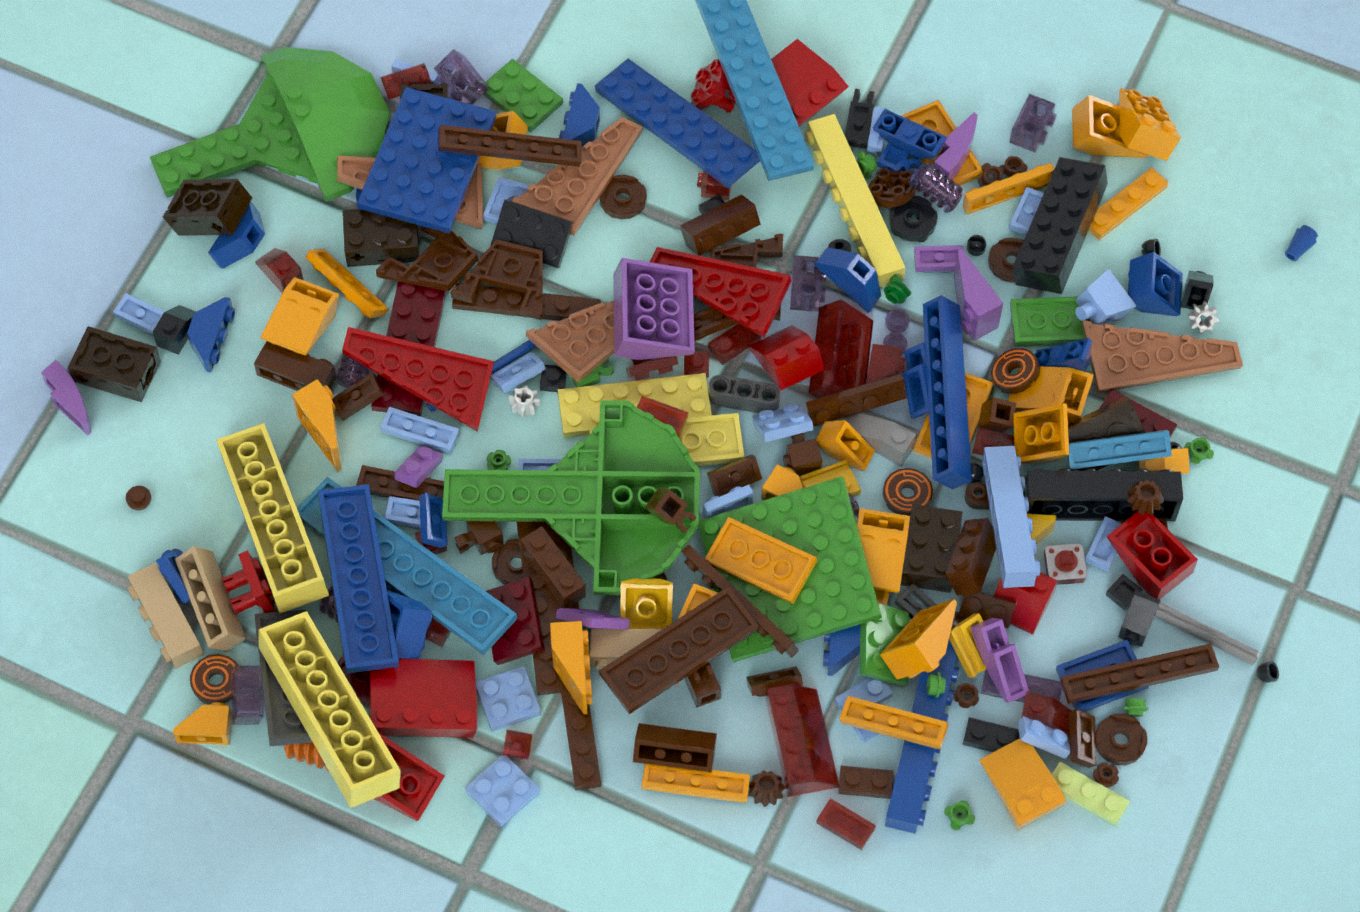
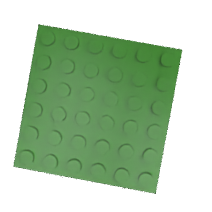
M843 476L699 520V529L706 555L727 518L730 517L817 557L818 561L794 604L715 568L789 637L794 644L882 618ZM714 586L715 592L719 593L720 591ZM756 631L730 648L729 651L732 661L738 662L776 649L771 645L773 640L768 635L763 638Z

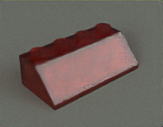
M842 299L819 307L815 344L820 350L825 370L810 377L808 392L816 398H822L865 385L867 381L874 320Z
M795 684L767 688L766 704L787 797L839 788L817 689Z

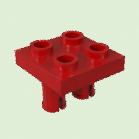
M718 58L697 72L695 76V89L690 97L692 100L691 104L701 111L710 105H715L726 113H730L735 107V102L732 98L725 95L726 90L731 91V88Z
M248 550L238 554L242 569L222 577L224 587L228 593L248 583L250 585L251 591L230 599L235 614L237 615L256 605L261 607L264 613L277 612L274 606L276 602L258 558H252Z

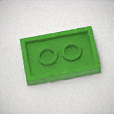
M513 58L480 86V93L504 112L514 111L528 126L527 130L530 133L563 105V98Z
M1079 296L1011 299L1010 310L1014 345H1061L1085 339L1081 325L1082 321L1077 318L1075 313L1076 308L1079 307L1076 303V299Z
M878 603L882 618L860 624V675L903 687L908 684V676L897 680L880 654L909 623V612Z

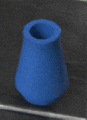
M1307 225L1297 228L1285 252V256L1296 262L1300 256L1317 243L1318 234Z

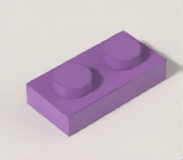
M963 245L914 247L915 272L955 271L957 254L959 250L963 249Z
M420 445L395 471V480L417 488L442 462L443 454Z

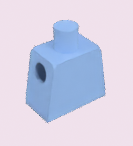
M1108 269L1076 299L1079 307L1076 308L1075 313L1081 321L1089 319L1092 324L1104 325L1124 319L1137 305Z

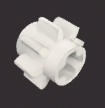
M1204 301L1203 305L1199 306L1193 304V312L1187 313L1188 317L1193 319L1190 322L1191 328L1193 329L1198 326L1201 334H1203L1204 330L1210 329L1213 331L1212 326L1214 323L1220 321L1217 316H1214L1217 312L1215 306L1209 309L1206 301ZM1204 314L1207 318L1202 320L1200 316Z
M526 385L524 388H515V396L509 397L512 413L517 412L522 418L530 414L534 416V407H540V400L536 399L538 397L537 390L531 391Z

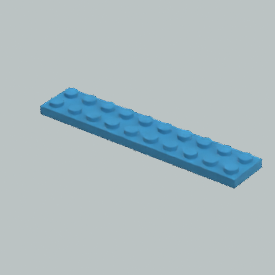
M695 0L768 181L813 171L814 162L747 0Z
M328 477L297 507L302 522L324 539L318 490L342 488ZM373 510L385 583L399 594L422 602L432 611L433 619L482 655H485L518 619L517 614Z

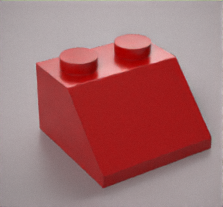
M1040 572V576H1036L1034 586L1003 588L1001 578L993 596L1016 602L1011 625L1033 635L1055 593L1058 580Z

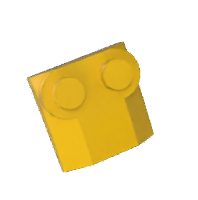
M640 578L621 581L620 617L630 621L629 629H664L672 623L673 582L662 579Z

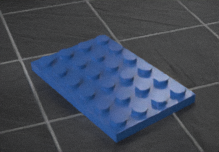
M406 87L358 199V209L450 233L481 156L438 151V128L440 125L491 131L497 117L496 111Z

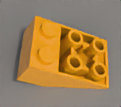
M1120 88V136L1126 147L1167 161L1181 137L1176 130V126L1169 118V113L1164 109L1162 101L1155 96H1144L1134 89L1129 91Z
M294 277L284 289L260 339L306 356L335 318L339 293Z
M1040 366L1037 380H1033L1029 384L1030 387L1025 391L1010 393L1008 401L1016 403L1015 412L1063 403L1067 404L1068 423H1071L1082 416L1094 374L1070 367Z
M859 508L857 526L874 589L899 593L910 516Z
M582 621L550 623L553 668L582 713L588 714L587 705H592L588 630H582Z

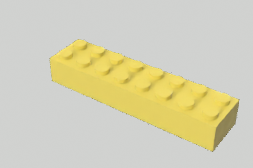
M265 423L216 439L279 613L329 596L324 578Z
M308 612L300 613L259 629V649L350 808L398 789L400 786V769Z

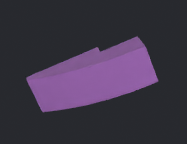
M975 112L947 137L941 149V156L934 161L932 175L945 185H948L957 175L970 153L978 116Z
M55 360L41 372L45 384L53 390L50 393L53 403L86 435H89L91 433L90 421L81 394L66 369Z
M990 618L970 627L981 658L1004 701L1009 703L1030 694L1016 646L1009 643L1003 620Z

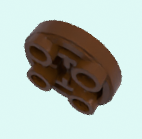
M887 168L880 169L876 173L877 177L868 186L876 205L880 207L890 208L909 202L916 194L915 179L913 173L908 170L897 172L890 171Z

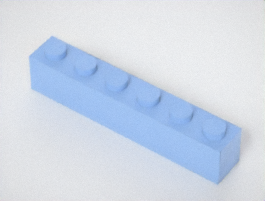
M1015 446L984 447L982 467L1003 588L1034 586L1036 576H1040L1039 560L1034 558V554H1036V541L1031 539L1032 519L1027 518L1026 513L1029 510L1028 498L1023 496L1025 480L1024 476L1019 474V471H1021V457L1016 456Z

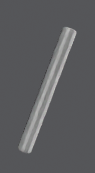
M1162 602L1159 603L1155 617L1209 644L1211 643L1213 646L1251 665L1256 663L1260 653L1258 650Z

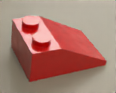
M793 325L749 346L750 351L780 391L825 370L818 346L807 333Z
M1138 511L1107 535V539L1137 583L1150 596L1159 600L1189 577L1195 570L1198 559L1153 514L1150 515L1145 512L1141 515Z
M379 733L400 769V786L398 789L374 799L415 821H419L445 775Z

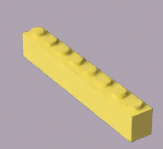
M835 114L809 121L807 132H805L806 142L808 146L812 145L815 162L817 165L820 164L823 169L822 176L826 184L829 183L831 187L830 192L834 203L838 202L840 217L843 222H847L849 227V237L858 246L857 253L876 269L879 287L886 286L889 283V279L895 274L903 281L905 275L904 263Z

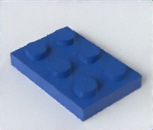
M1128 640L1057 665L1056 672L1061 680L1062 676L1137 660ZM1149 686L1072 703L1075 710L1086 712L1148 689Z

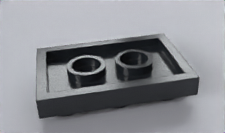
M504 199L491 245L497 239L542 250L543 263L560 268L574 221Z

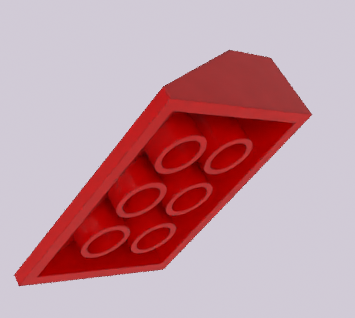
M798 39L771 59L799 127L849 87L830 64ZM731 90L728 92V94L736 103V100Z
M399 659V667L370 670L369 718L378 733L384 736L474 738L477 731L475 662L472 660Z

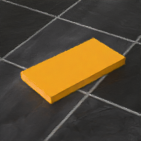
M939 100L901 115L946 137L956 129V126ZM941 149L936 158L920 159L941 193L981 177L982 174L981 165L971 150L964 165L948 185H945L932 175L934 161L941 156Z
M965 372L969 443H971L980 420L982 403L988 401L994 382ZM928 413L913 452L932 458Z
M730 517L727 518L705 557V560L712 567L794 604L818 561L817 557Z

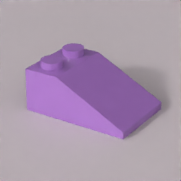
M961 249L957 254L954 271L957 303L961 309L962 330L975 341L998 329L1003 302L963 249Z

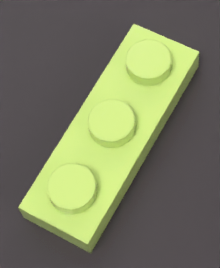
M1062 762L1058 763L1052 774L1064 797L1115 826L1130 802Z

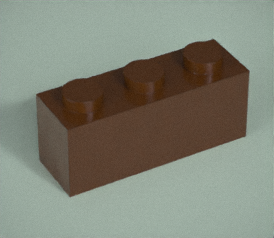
M741 194L680 225L686 246L700 256L761 225L755 204Z
M266 341L254 362L257 376L296 391L317 379L322 386L327 385L330 389L336 379L335 367L330 361L326 359L319 360L311 357L309 354L305 356L295 353L292 350L274 345Z
M989 518L971 519L964 522L945 573L957 596L980 594L996 551L993 526Z
M542 526L520 539L521 553L562 608H569L586 597V584Z
M639 723L634 743L633 762L712 772L717 733Z

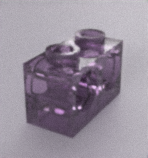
M455 49L434 67L439 75V82L441 84H448V88L451 90L450 96L453 100L472 105L490 88L466 56Z
M1029 94L1012 128L1009 143L1036 153L1039 145L1045 144L1048 132H1046L1048 126L1053 127L1057 118V114L1054 113L1056 104Z
M794 255L790 310L819 312L820 302L825 303L826 288H821V281L826 282L827 276L814 265L819 257ZM804 293H811V294H813V295L808 296V295H805Z
M235 666L230 674L233 725L259 724L264 717L261 666Z

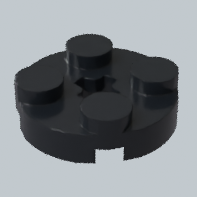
M914 196L903 205L891 207L889 214L891 233L906 241L925 242L928 236L934 232L938 219L937 212L932 207V203L921 196ZM912 215H916L918 221L911 222L907 217L911 218Z

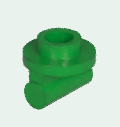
M896 274L889 279V283L884 288L887 300L894 304L904 303L907 297L911 295V291Z

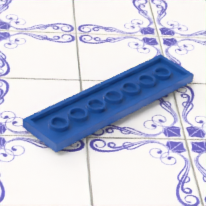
M629 58L595 85V90L598 94L727 188L760 162L754 148Z
M369 484L318 490L346 674L399 667Z

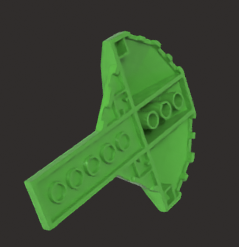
M282 47L260 55L267 71V76L240 124L150 156L166 198L176 194L178 188H181L180 185L183 180L219 179L255 165L262 167L267 165L278 169V172L308 178L310 182L318 184L325 202L351 193L354 187L337 181V156L376 158L385 138L388 122L391 119L390 111L372 73L333 51Z
M600 400L599 425L583 441L580 440L571 448L563 459L556 465L553 464L548 470L445 469L442 518L443 521L546 522L594 570V595H621V581L633 578L653 579L669 570L699 527L700 469L692 460L687 448L682 444L671 425H666L655 419L654 415L638 409L630 401ZM659 487L670 489L688 504L684 511L690 512L697 517L694 521L689 520L687 517L683 519V525L688 528L686 533L681 532L675 524L670 525L661 522L644 508Z

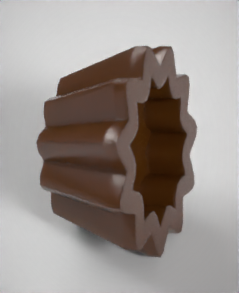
M1139 481L1134 483L1133 488L1128 490L1130 497L1127 499V502L1132 504V510H1138L1141 515L1145 512L1152 515L1154 510L1161 509L1160 504L1164 502L1162 490L1158 485H1155L1154 481Z
M764 770L753 775L752 781L749 783L751 790L748 796L754 797L755 804L762 803L764 807H767L769 803L776 805L777 799L783 798L782 791L785 790V786L781 783L782 777L774 775L773 771L767 773Z

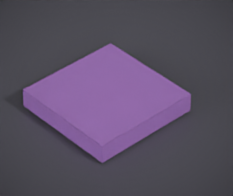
M559 608L556 613V618L568 622L582 621V626L589 628L629 630L630 621L628 619L598 610Z

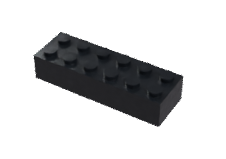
M1059 157L1013 264L1015 285L1058 294L1063 293L1108 185L1105 165Z
M1034 469L1028 471L1025 491H1023V496L1027 497L1029 502V510L1026 513L1056 515V521H1103L1105 516L1115 521H1126L1138 512V510H1132V504L1127 502V499L1130 497L1128 490L1133 488L1134 483L1149 480V482L1154 481L1155 485L1161 488L1164 502L1160 504L1161 509L1154 510L1153 515L1166 521H1176L1183 502L1181 471L1170 469L1161 471H1147L1145 469L1135 471H1122L1120 469L1097 471L1095 469H1086L1084 471H1072L1070 469L1046 471L1045 469Z

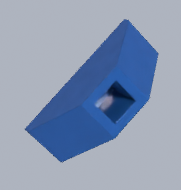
M577 83L575 92L571 91L569 106L571 108L570 111L565 112L564 125L566 127L565 131H560L559 139L581 141L583 147L589 141L592 142L596 139L600 124V107L585 87Z
M887 109L883 110L873 126V130L879 133L890 145L908 152L909 156L915 159L936 158L947 140L946 136Z
M252 202L247 207V211L241 218L233 235H219L208 251V254L220 268H225L252 254L265 235L261 215Z
M827 247L814 265L867 313L872 310L881 297L876 269L858 253Z
M224 297L195 312L187 332L190 346L206 372H211L214 364H218L221 343L226 342L228 324L234 320L235 308L232 307L231 299L228 297Z
M1086 338L1039 349L1034 355L1037 357L1041 367H1070L1086 372L1091 359L1092 340Z
M860 625L824 635V642H829V651L824 650L823 666H828L827 676H833L860 654Z

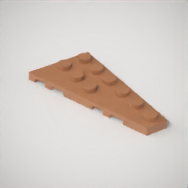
M621 117L602 131L598 138L592 142L589 141L583 146L582 163L579 167L557 165L546 174L545 178L537 184L533 183L527 188L525 193L521 196H516L511 201L574 221L570 235L575 236L641 135L643 127Z
M337 156V181L363 190L376 158ZM478 163L455 221L481 230L483 227L482 163Z
M614 301L606 304L604 302L570 314L569 318L555 322V320L551 321L540 329L535 330L533 328L527 330L526 337L574 380L580 382L614 354Z
M1082 321L1081 323L1084 338L1092 340L1090 363L1098 393L1111 391V389L1118 390L1241 369L1243 366L1237 342L1210 338L1205 340L1191 338L1189 335L1177 336L1170 335L1168 332L1133 327L1129 329L1114 327L1111 324L1099 325L1092 324L1090 321Z

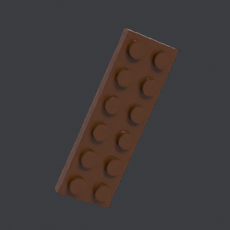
M728 586L600 669L599 675L630 715L758 631L759 625Z

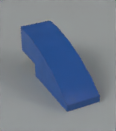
M925 343L904 351L907 370L902 372L911 419H916L929 413Z

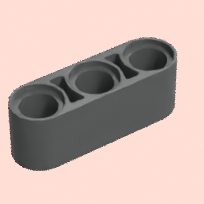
M716 375L709 381V400L716 406L748 412L774 411L779 408L780 390L776 385ZM716 389H723V390H725V391H723V392H717V391H715V390H716ZM741 393H746V394H748L749 396L743 397V396H740L739 394H741ZM770 397L774 400L766 401L764 398Z

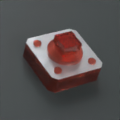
M1081 544L1050 545L1045 548L1047 576L1058 580L1057 585L1083 583L1086 580L1087 570Z

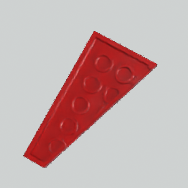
M660 247L656 248L650 260L651 263L692 269L694 298L765 338L792 282L791 276L788 274Z
M348 327L342 348L344 355L478 432L494 361Z

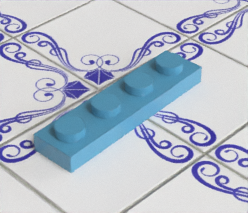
M1162 430L1069 443L1068 455L1069 469L1172 456L1169 431Z

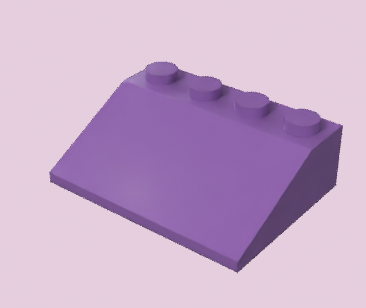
M621 258L613 273L614 356L643 360L693 355L695 346L692 269Z

